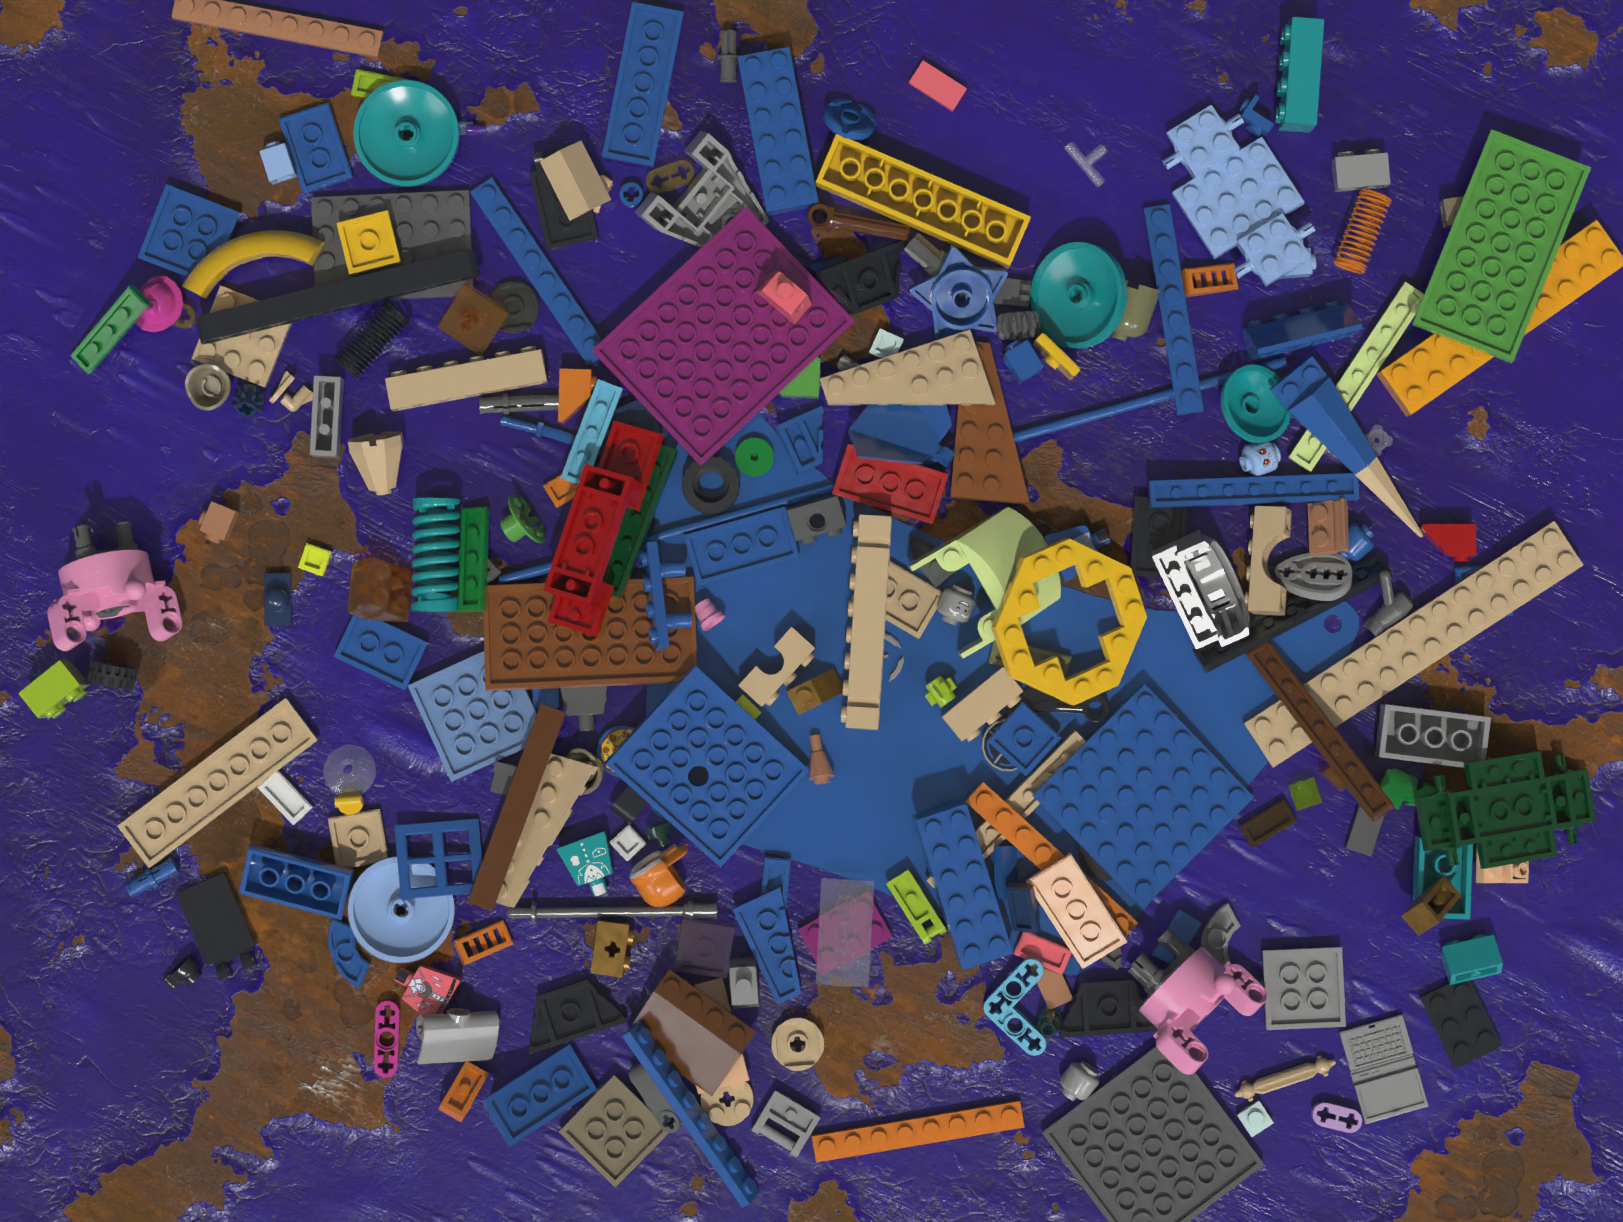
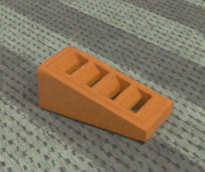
M1235 264L1182 270L1181 275L1185 297L1237 290V276L1233 271ZM1221 271L1226 273L1227 285H1223ZM1213 272L1215 273L1216 286H1213L1211 274ZM1200 274H1204L1206 287H1202Z
M504 920L457 939L453 941V944L464 966L513 945V941ZM494 929H498L503 943L498 944L493 932ZM485 933L488 934L490 941L493 945V947L490 949L488 948L486 940L483 936V934ZM476 937L483 950L481 953L478 952L473 940ZM465 942H468L473 954L471 957L468 956L463 945Z

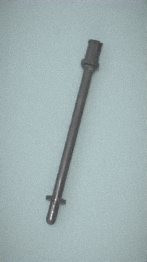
M688 900V903L683 905H669L666 907H537L536 901H532L531 908H509L506 914L509 918H531L532 925H536L537 918L683 916L688 918V921H693L694 918L717 919V901L693 902V900Z

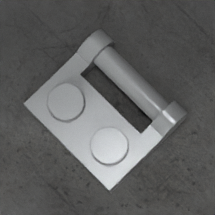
M775 1090L751 1131L757 1135L759 1133L788 1149L790 1154L797 1158L821 1116ZM768 1117L799 1135L798 1140L795 1142L765 1124Z

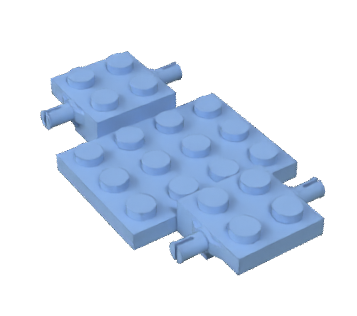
M1210 105L1167 132V137L1173 144L1175 153L1162 160L1165 168L1169 170L1181 162L1193 178V180L1173 191L1172 195L1214 259L1237 246L1246 262L1233 269L1237 278L1239 279L1252 270V272L1260 277L1266 287L1311 259L1309 252L1303 244V238L1315 232V229L1308 222L1296 230L1286 219L1285 216L1302 206L1304 200L1264 139L1261 137L1240 150L1231 130L1244 123L1240 114L1225 122L1219 117L1213 106Z

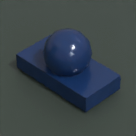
M264 573V626H292V573Z
M1008 882L1005 888L1013 931L1038 933L1041 928L1038 915L1040 903L1035 897L1034 886L1032 884Z

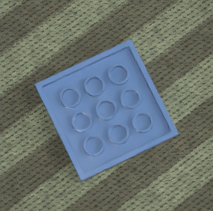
M484 651L408 685L451 782L525 748L537 712L533 707L527 690H485Z

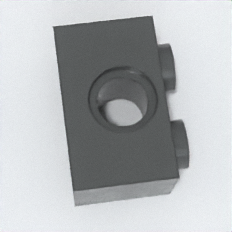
M838 496L787 510L795 541H801L802 545L817 541L816 536L825 533L827 538L843 534L842 529L846 528ZM815 514H820L825 519V524L820 529L813 528L809 523L810 518Z

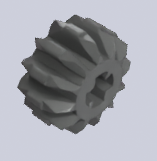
M1036 311L1004 313L997 317L996 328L1001 340L1034 338L1040 335L1041 321Z

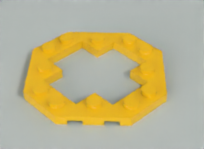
M1064 538L1020 557L1016 566L1017 572L1012 583H1009L1002 599L1003 605L999 615L994 618L991 625L1007 676L1073 706L1118 686L1147 618L1132 569L1069 538ZM1075 565L1081 587L1087 588L1103 580L1106 581L1120 626L1098 636L1106 659L1105 661L1064 678L1058 657L1051 656L1036 664L1033 663L1018 618L1041 608L1033 585L1034 582Z

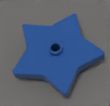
M952 244L938 273L909 286V291L932 311L936 340L967 329L996 333L997 320L993 300L1007 278L1008 272L1006 269L974 266ZM958 293H965L962 298L956 297Z

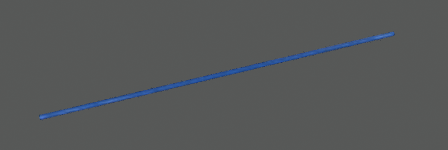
M1285 357L1256 364L1266 367L1271 371L1287 367ZM1233 371L1199 380L1200 390L1223 385ZM1172 388L1012 432L1014 442L1173 399ZM929 456L921 465L929 467L940 463L932 456ZM835 482L646 535L643 546H645L646 542H661L832 494ZM553 561L500 575V584L507 585L549 573Z

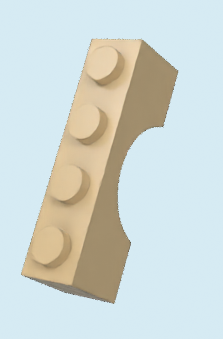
M1255 506V512L1250 516L1253 539H1250L1248 544V552L1252 556L1251 565H1248L1246 572L1247 581H1250L1249 591L1245 593V603L1247 604L1248 611L1252 614L1285 615L1287 589L1275 583L1268 571V558L1272 549L1279 542L1290 537L1292 511L1287 507Z

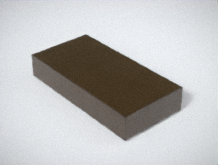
M1281 799L1241 823L1238 827L1253 849L1298 821L1286 801Z

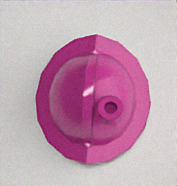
M156 276L149 279L139 289L152 304L135 322L136 325L142 330L149 332L163 331L173 325L181 315L183 306L182 293L176 283L167 276Z

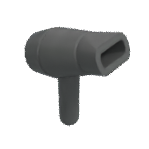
M1387 570L1381 571L1379 575L1384 603L1373 616L1364 622V625L1375 637L1384 631L1385 628L1402 619L1413 608L1411 599L1405 593L1398 591L1393 595L1391 577Z

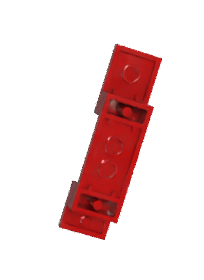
M613 421L599 467L584 465L543 591L555 596L547 622L598 637L614 586L602 580L626 508L636 511L640 510L664 438L662 434Z

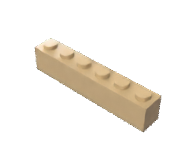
M536 346L521 348V353L510 355V351L495 353V358L485 360L484 356L469 358V363L460 365L458 361L443 363V368L433 369L432 366L417 368V373L407 374L406 370L392 372L390 378H385L390 409L392 411H399L548 383L543 351L541 349L536 350Z

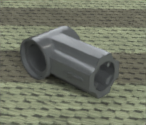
M920 233L904 249L913 260L924 268V272L929 277L938 273L946 256L944 251H939Z

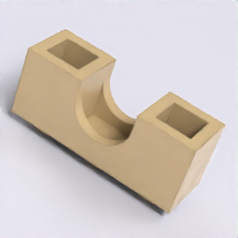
M792 627L774 646L783 655V668L776 674L768 675L755 666L738 685L761 707L765 703L770 706L780 695L776 691L781 685L784 684L788 687L798 676L794 671L801 664L806 667L815 657L812 653L815 648Z

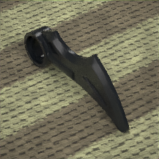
M1029 687L1020 695L1022 699L1012 708L1008 709L1004 718L1007 719L1019 704L1023 702L1034 713L1083 714L1088 721L1096 723L1106 718L1109 707L1106 700L1099 696H1094L1073 706ZM1099 702L1102 704L1103 713L1099 717H1093L1089 714L1088 706L1090 703Z

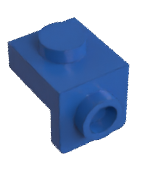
M1255 94L1252 100L1248 97L1246 98L1239 111L1243 113L1241 118L1248 125L1246 127L1248 131L1256 136L1261 134L1266 136L1274 124L1252 110L1260 98L1259 95Z

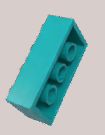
M1292 17L1289 23L1285 24L1284 29L1281 30L1280 45H1284L1282 55L1279 56L1278 70L1283 72L1281 80L1277 83L1276 96L1281 97L1279 107H1276L1275 123H1279L1278 131L1310 133L1317 125L1324 19Z

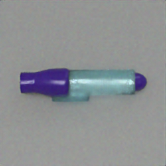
M458 122L460 135L486 134V125L473 124V122Z

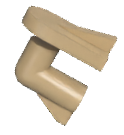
M285 371L277 390L268 400L272 404L295 379L290 373ZM303 385L294 397H291L286 392L280 403L288 410L295 412L303 404L313 400V393Z

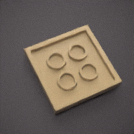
M220 286L210 313L259 300ZM292 323L209 344H201L199 338L192 359L203 364L219 366L228 374L267 388Z

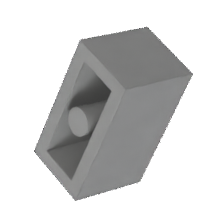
M1380 149L1364 151L1365 155H1354V151L1338 153V157L1332 160L1334 192L1387 188L1390 185L1388 153H1380Z

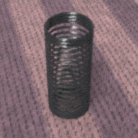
M388 300L381 305L385 312L378 308L377 310L380 314L374 312L377 318L371 315L375 322L371 319H368L371 325L365 322V325L371 331L361 326L366 333L361 329H358L361 335L355 333L362 342L352 336V339L357 344L352 340H349L352 346L345 343L352 352L342 347L347 354L339 350L336 356H334V359L356 379L363 375L362 371L366 372L364 366L369 368L368 364L373 365L372 361H376L373 356L379 358L377 353L382 354L381 350L385 351L382 345L388 347L387 343L392 344L390 339L395 341L392 335L398 337L397 333L401 334L399 328L404 330L402 325L407 327L411 323Z

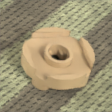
M793 1017L777 1026L772 1036L771 1048L774 1057L781 1065L789 1070L802 1071L809 1069L819 1060L824 1050V1038L821 1030L813 1021L803 1017ZM797 1036L806 1043L804 1046H801V1051H796L795 1047L790 1046V1042H793Z
M747 1081L717 1089L713 1096L706 1092L701 1093L703 1111L710 1117L713 1123L723 1126H732L742 1122L749 1115L753 1106V1091ZM723 1092H728L730 1096L735 1097V1100L731 1101V1107L720 1102L719 1098L723 1097Z

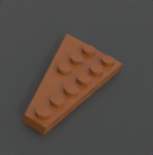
M975 342L995 405L958 404L950 498L1030 504L990 343Z

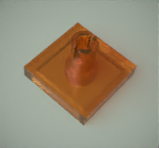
M465 283L437 328L479 356H483L510 311L468 283Z

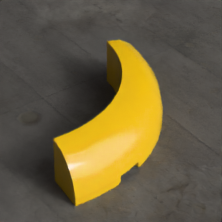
M267 230L245 234L220 245L205 256L188 275L182 287L206 299L214 286L227 272L240 264L263 257L291 258L313 266L325 242L312 236L285 230Z

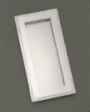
M280 771L275 772L257 787L292 825H295L313 808L307 799Z

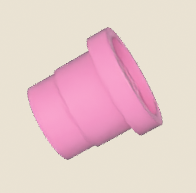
M709 598L695 606V614L701 622L700 627L703 631L711 629L725 618L723 612H719Z

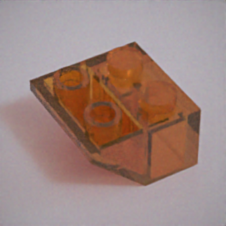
M373 556L353 563L347 613L369 621H409L412 588L411 576L413 572Z

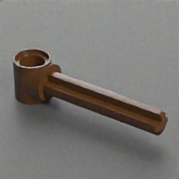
M824 204L814 205L807 214V223L815 230L830 231L832 227L907 241L909 237L910 227L908 225L834 212L833 207H828ZM814 211H823L826 215V222L823 224L815 223L812 219Z

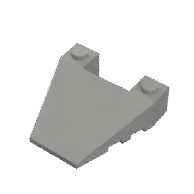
M700 131L684 150L703 169L674 205L671 206L659 195L650 192L635 211L653 229L701 248L745 207L764 226L769 222L755 195L746 184L745 178L733 162L729 151L709 133Z

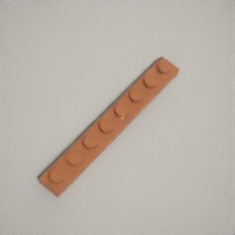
M175 0L171 17L174 20L373 58H379L384 32L380 30L222 0Z

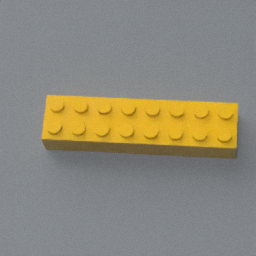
M836 134L816 180V187L951 245L954 244L958 248L1009 269L1031 219L1026 214L851 139L841 137Z

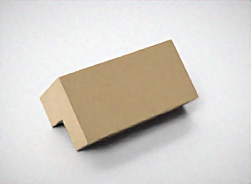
M582 141L565 147L540 161L570 221L611 200Z

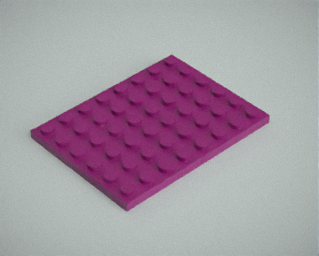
M745 207L606 336L592 352L689 455L702 466L855 321L758 218ZM775 271L783 273L802 289L811 301L812 305L795 325L756 293Z

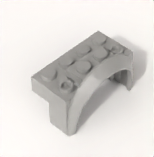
M1198 530L1151 551L1152 558L1196 649L1216 640H1219L1221 647L1249 635L1250 617L1241 585L1227 555L1215 539L1202 535L1201 531ZM1189 570H1190V572H1191V574H1192V576H1193V578H1194V580H1195V582H1196V584H1197V586H1198V588H1199V590H1200V592H1201V595H1202V597H1203V599H1204V601H1205V604L1203 603L1202 598H1201V596H1200V594H1199V592H1198V590H1197V588H1196V586H1195V584H1194V582H1193V580H1192V577H1191V575H1190V573H1189ZM1227 601H1230L1229 604L1216 610H1212V608L1220 604H1223Z

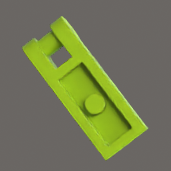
M909 869L886 882V885L925 945L932 941V937L939 933L942 935L948 931ZM931 919L933 925L925 929L922 923Z

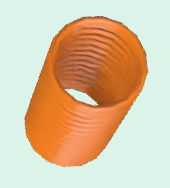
M1360 189L1359 194L1361 196H1358V201L1355 202L1357 207L1353 208L1354 212L1351 213L1350 223L1346 225L1348 227L1345 230L1346 235L1342 236L1344 240L1340 242L1342 246L1338 247L1340 251L1336 253L1338 257H1335L1333 261L1335 265L1358 274H1364L1367 265L1362 262H1369L1363 256H1371L1370 253L1364 250L1373 251V248L1367 245H1376L1371 240H1377V237L1372 234H1380L1375 229H1381L1382 227L1376 223H1384L1383 220L1377 217L1385 218L1386 216L1380 212H1388L1384 207H1389L1392 202L1388 196L1370 189ZM1360 198H1365L1366 200L1373 203L1364 202ZM1358 204H1363L1369 208L1361 207ZM1355 209H1360L1368 214L1359 213ZM1354 215H1359L1367 220L1356 218ZM1351 220H1356L1364 225L1355 224ZM1349 226H1355L1363 231L1352 229ZM1347 231L1354 232L1362 237L1351 235ZM1345 237H1351L1359 242L1350 241ZM1343 242L1350 243L1358 248L1347 246ZM1341 248H1347V249H1349L1350 251H1353V252H1355V253H1357V254L1350 253V252H1346V251L1342 250ZM1340 253H1341V254H1346L1347 256L1352 257V258H1354V259H1357V260H1359V261H1356V260H1353V259H1350V258H1346V257H1342V256L1340 255Z

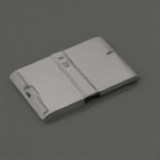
M1402 1014L1339 1032L1365 1124L1428 1107Z

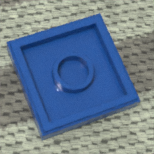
M1021 702L988 738L987 742L1023 775L1027 776L1062 737L1026 704Z

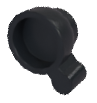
M189 954L162 981L171 990L180 983H184L189 987L201 976L202 971L198 968L199 964L196 959Z

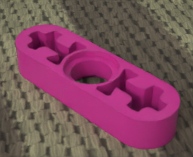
M393 1000L381 1002L375 1011L374 1070L377 1075L383 1078L393 1076L399 1068L401 1010L399 1005ZM386 1005H390V1009L395 1010V1015L390 1016V1024L395 1023V1028L390 1026L380 1028V1023H386V1015L381 1014V1010H384ZM389 1031L394 1035L395 1041L393 1045L384 1046L380 1042L382 1032ZM379 1049L382 1051L394 1050V1054H389L388 1061L393 1063V1067L388 1072H384V1068L379 1066V1063L385 1060V1053L379 1054Z

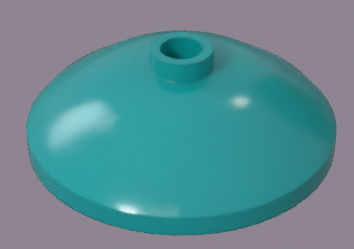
M1246 365L1236 369L1228 376L1221 391V408L1226 422L1239 437L1253 443H1266L1276 439L1285 431L1291 415L1269 390L1280 378L1266 367Z

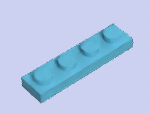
M599 379L597 380L560 477L561 479L578 485L584 465H595L623 388Z

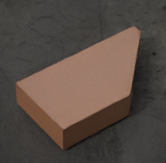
M1035 964L1029 965L1031 971L1038 974L1036 971L1038 966ZM1044 968L1043 975L1037 982V985L1048 1009L1051 1010L1073 1000L1063 975Z

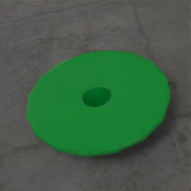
M761 438L746 439L736 449V465L747 476L757 477L764 475L773 464V450Z

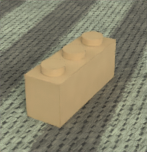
M1001 667L941 717L960 741L967 739L970 742L981 733L978 729L985 722L991 725L1002 716L999 713L1006 705L1012 708L1022 699L1019 695L1023 690L1013 678L1007 676L1005 668Z

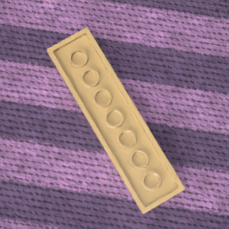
M285 698L117 827L148 868H151L319 739L288 698Z

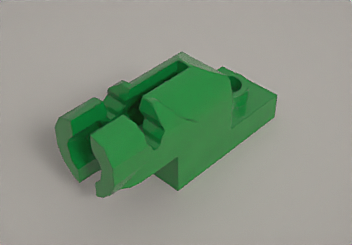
M1397 768L1384 769L1378 781L1379 786L1395 805L1394 809L1398 810L1403 801H1405L1404 804L1416 807L1415 798L1429 796L1436 792V787L1426 782H1422L1419 788H1417V778Z

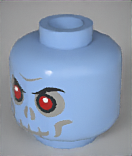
M1273 442L1250 443L1243 447L1239 462L1243 471H1248L1250 475L1259 477L1276 470L1278 462L1281 460V455L1278 447Z

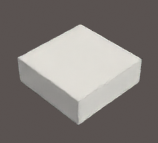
M630 825L626 826L609 842L626 861H629L647 844Z

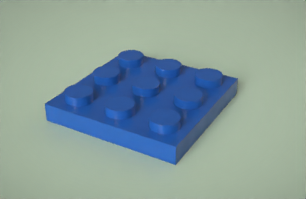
M166 184L137 258L188 277L205 256L232 239L241 213Z

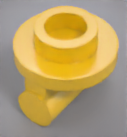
M355 789L343 790L334 799L335 807H338L346 815H354L360 812L364 804L361 793Z

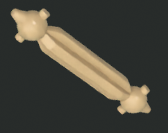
M1318 1056L1315 1064L1305 1063L1257 1079L1253 1084L1247 1083L1244 1080L1241 1082L1242 1086L1234 1094L1235 1097H1243L1248 1099V1101H1252L1255 1093L1265 1094L1313 1078L1317 1073L1323 1074L1324 1077L1328 1076L1330 1068L1336 1062L1335 1060H1327L1322 1058V1056Z

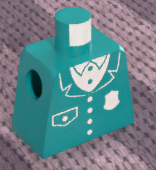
M606 830L557 848L560 857L577 886L589 883L594 897L609 892L604 876L610 875L614 871Z

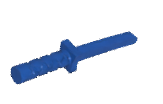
M502 415L500 423L502 426H508L521 431L524 430L529 433L532 432L536 434V437L541 438V436L570 445H573L576 435L544 426L542 422L537 424Z

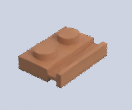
M1341 498L1337 501L1328 500L1307 504L1310 555L1315 557L1335 554L1339 551H1350L1347 500Z

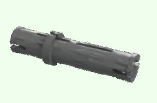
M558 393L524 396L503 394L502 397H479L480 414L504 412V415H509L510 412L558 410L559 403Z

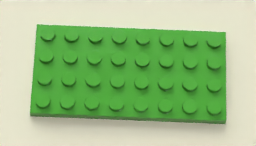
M1491 129L1412 325L1506 362L1513 363L1591 167Z

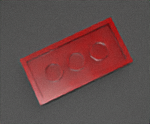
M847 442L832 494L933 524L949 474L921 464L857 458L853 445Z

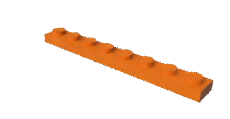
M983 781L966 798L965 802L1040 870L1064 857L1057 848ZM1087 877L1126 937L1138 922Z
M1020 1100L815 1134L812 1135L816 1162L1024 1128L1021 1103Z

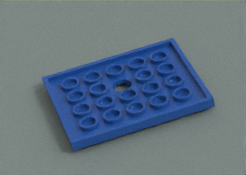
M696 665L690 668L604 762L720 868L810 771ZM695 766H703L708 771V778L702 785H693L688 780V773Z

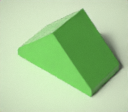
M817 357L779 395L788 398L819 399L820 358Z

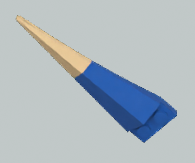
M1313 356L1307 357L1269 388L1291 416L1359 478L1417 536L1423 537L1417 523L1330 377L1326 375Z

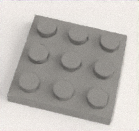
M1342 947L1262 950L1263 987L1268 994L1267 1000L1264 1003L1266 1030L1346 1027Z

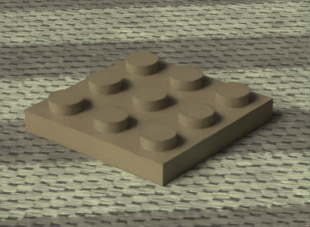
M615 1074L559 1130V1133L614 1187L668 1134L662 1130L646 1104Z

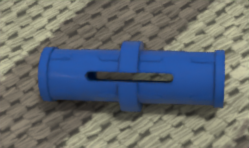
M169 858L152 869H145V873L124 883V886L129 895L134 898L151 887H158L160 882L178 874L179 870L173 859Z

